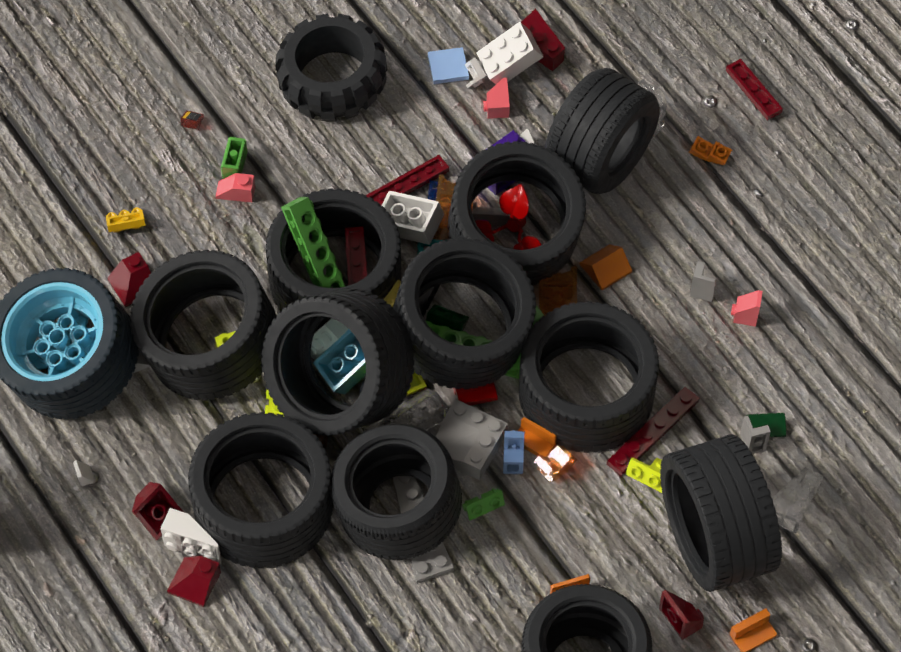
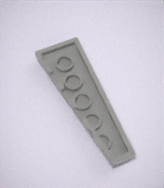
M392 477L400 513L414 508L422 501L424 497L415 477ZM443 542L430 552L428 551L422 556L419 555V557L411 558L416 584L454 571Z

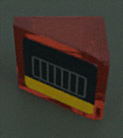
M186 110L180 119L181 126L199 130L204 114Z

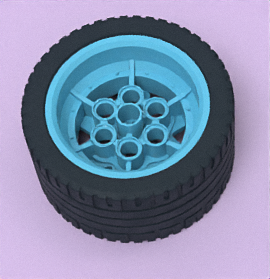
M56 268L55 270H43L38 274H32L31 277H26L23 279L24 281H20L16 284L17 286L12 287L9 290L10 292L4 295L3 300H0V379L27 406L37 413L50 418L75 419L103 409L104 406L110 404V401H114L118 394H121L122 389L131 380L132 373H134L136 368L135 364L138 361L139 350L131 333L130 316L110 291L97 278L86 272L76 269L71 270L70 268ZM88 319L93 322L94 327L86 328ZM48 368V374L42 373L39 370Z

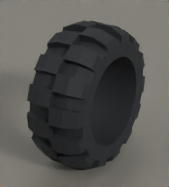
M329 14L316 15V20L308 22L306 19L297 24L294 28V33L288 32L276 54L275 67L279 89L283 91V97L293 108H299L301 114L312 119L315 116H320L323 121H336V117L345 116L347 120L357 116L361 108L367 110L377 100V94L380 95L387 80V62L384 46L379 36L373 33V30L360 20L353 22V18L348 15L338 14V17H329ZM327 53L348 54L362 63L354 74L337 82H318L302 73L304 67L311 60Z

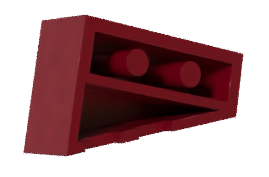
M535 8L521 23L531 31L543 55V58L538 60V62L553 72L564 61L565 47Z

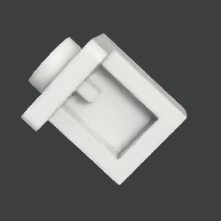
M473 58L465 64L474 79L466 85L467 88L472 85L474 88L483 83L482 79L487 76L483 71L482 63Z

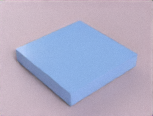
M463 47L428 52L433 84L469 80Z

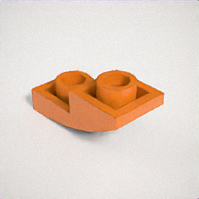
M697 136L689 153L705 161L725 165L732 150L717 141L715 144H712Z

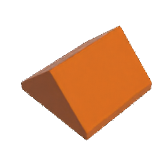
M611 244L579 263L601 290L606 289L632 273V268L623 248Z

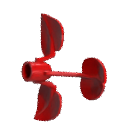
M522 184L505 191L499 199L501 210L505 214H510L511 218L505 225L491 231V224L488 221H475L481 232L493 242L494 236L492 234L508 228L511 232H518L517 240L519 243L513 247L515 250H527L542 245L533 236H526L521 240L522 228L526 225L525 216L529 211L528 196Z

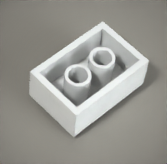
M521 22L476 52L489 79L495 84L506 77L507 82L543 58L531 31Z
M393 191L388 192L382 204L386 211L390 213L391 218L394 219L400 238L430 245L444 216L438 201Z

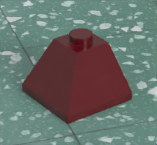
M137 252L122 259L108 276L107 280L126 308L132 305L136 293L139 292L138 289L144 284V280L149 277L151 272L141 254Z
M149 482L136 495L132 513L152 537L158 540L162 536L161 526L169 509L172 508L181 512L183 510L161 484Z
M203 556L184 557L167 593L204 607L221 574L220 563Z
M667 590L662 591L659 610L682 640L702 629L704 616L699 609H696L692 603Z

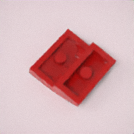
M494 382L483 387L478 386L475 389L453 388L457 400L470 406L498 400Z

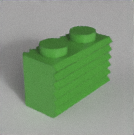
M228 138L221 164L223 179L235 173L242 174L248 153L245 139Z

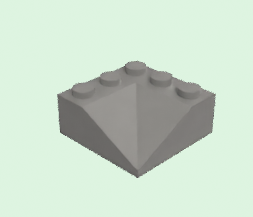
M455 399L446 413L436 437L448 450L456 470L481 480L504 440L508 423Z

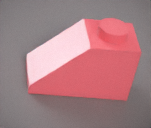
M507 77L502 78L487 92L486 101H483V111L487 112L488 119L509 118L510 104Z
M235 173L218 182L216 199L253 203L255 192L254 175Z
M758 290L737 298V303L732 304L731 315H734L733 323L756 327L763 291Z

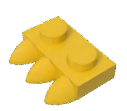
M135 207L131 213L127 210H122L119 215L114 212L106 215L108 233H118L125 229H138L141 226H146L143 210Z

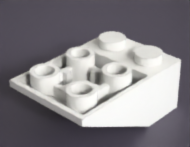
M170 508L161 526L164 546L171 551L178 550L184 552L189 557L203 556L221 564L218 543L188 513Z

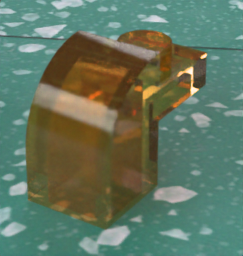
M557 445L547 457L538 456L534 462L538 465L537 469L549 482H553L564 475L576 463L577 459L566 447Z

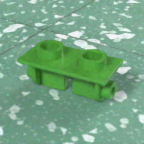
M493 488L481 494L480 499L474 497L466 500L462 507L465 512L467 511L469 521L504 506L502 490H495Z

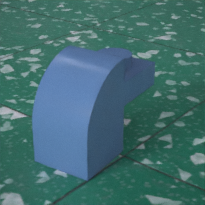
M505 431L503 474H523L525 433L523 431Z

